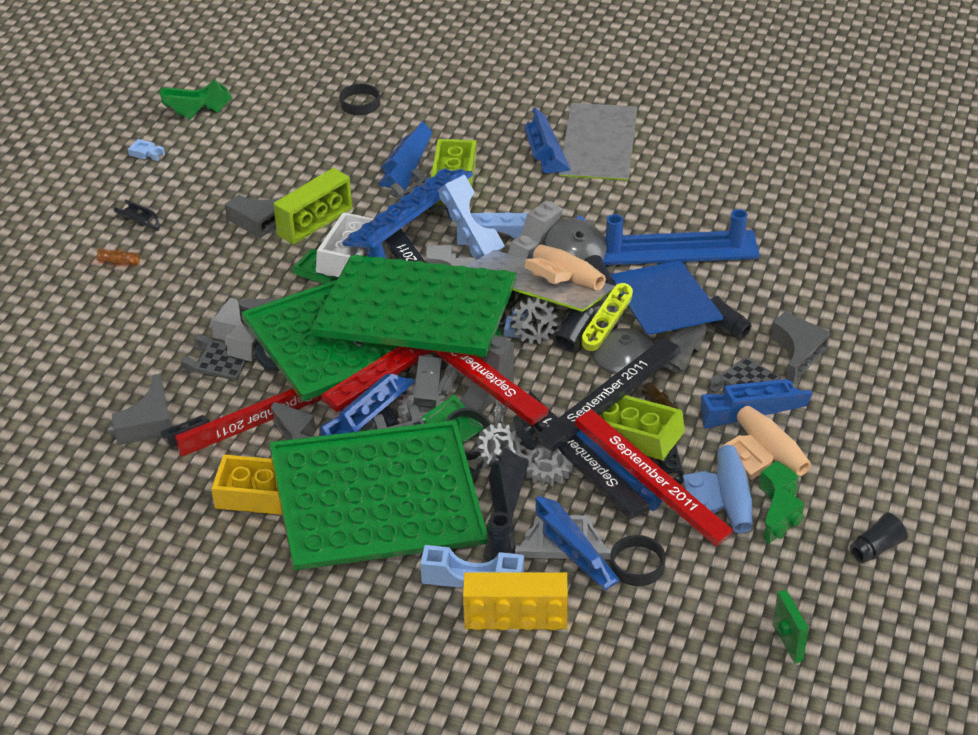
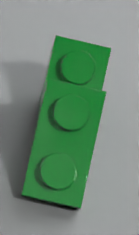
M215 79L204 88L198 90L164 87L158 92L164 106L167 108L172 107L179 116H185L188 119H191L203 105L208 110L213 109L218 113L232 98L228 88Z
M778 460L761 471L759 489L765 492L772 501L766 517V528L763 539L768 544L777 538H782L786 531L793 526H798L804 518L803 510L805 503L794 496L798 490L799 475Z

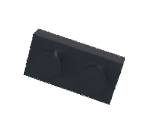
M204 415L198 416L161 431L162 438L167 444L176 446V435L210 422V420Z

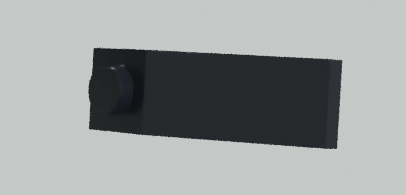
M506 448L498 455L495 454L489 463L491 470L488 478L494 512L508 513L512 518L529 461Z

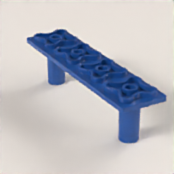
M449 169L439 170L437 175L426 179L424 184L415 187L410 194L401 197L400 201L396 204L388 206L387 210L377 214L375 219L363 224L359 230L350 233L348 238L342 241L343 246L365 247L368 257L386 258L382 242L441 200L438 192L441 187L463 175L469 179L473 176L472 171H464V169L453 171ZM445 205V208H446V211H447V214H448V218L451 219L450 214H449V210H448V208H447L446 205Z
M735 209L731 212L729 231L623 235L622 216L612 214L606 220V236L604 237L607 251L603 260L605 266L668 263L679 260L682 262L759 259L760 254L754 231L746 230L748 214L742 209Z

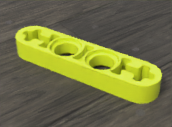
M620 283L613 288L583 332L581 341L583 348L588 351H595L600 348L631 302L633 294L631 286ZM623 292L626 293L621 297V300L619 301V294H622ZM615 306L618 308V311L615 313L609 312L607 307ZM599 321H604L608 324V326L605 328H600L597 326L596 323ZM594 333H596V338H595V340H593L592 342H589L588 339L591 340L592 337L594 336Z

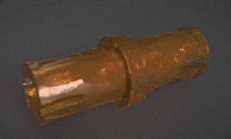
M99 248L96 253V259L100 262H114L115 265H121V263L138 265L140 254L138 252H125L122 249L106 250Z

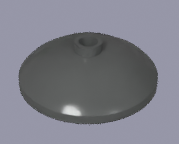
M565 219L557 222L550 228L545 240V246L564 250L582 260L592 255H599L604 260L607 251L605 237L601 231L593 224L580 219Z
M613 329L600 348L592 351V356L595 363L601 369L615 375L653 346L655 342L645 333L635 329Z

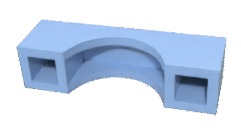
M465 175L445 184L438 190L441 201L448 208L451 219L458 226L461 237L467 242L470 253L473 257H476V260L493 250L499 251L505 247L495 229L484 228L478 225L472 218L469 203L475 192Z
M509 212L470 213L478 225L488 229H495L497 232L506 233L514 239L522 234L527 213ZM456 225L457 245H468L461 237L460 230Z
M425 545L420 563L422 584L464 588V572H524V555L499 552L489 562L471 563L457 557L449 547Z

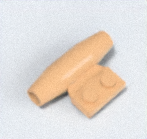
M545 245L537 246L534 250V258L526 259L524 267L531 270L533 275L542 276L552 284L570 281L593 290H600L606 281L605 276L588 262L564 250Z
M745 406L738 412L737 420L748 435H739L724 445L736 447L746 470V475L750 480L761 475V471L777 460L799 476L804 475L810 469L811 462L797 443L770 418L750 406Z

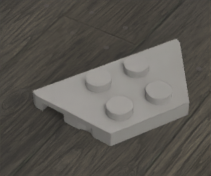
M569 515L603 559H611L610 548L605 547L602 542V536L593 527L590 518L585 515ZM539 517L534 521L533 527L525 534V540L520 546L517 545L515 548V554L524 555V558L570 559L543 534V521Z

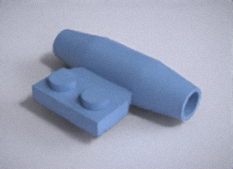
M724 445L717 451V474L703 471L683 475L685 488L714 514L724 508L733 531L740 534L746 533L752 529V498L746 470L736 447Z

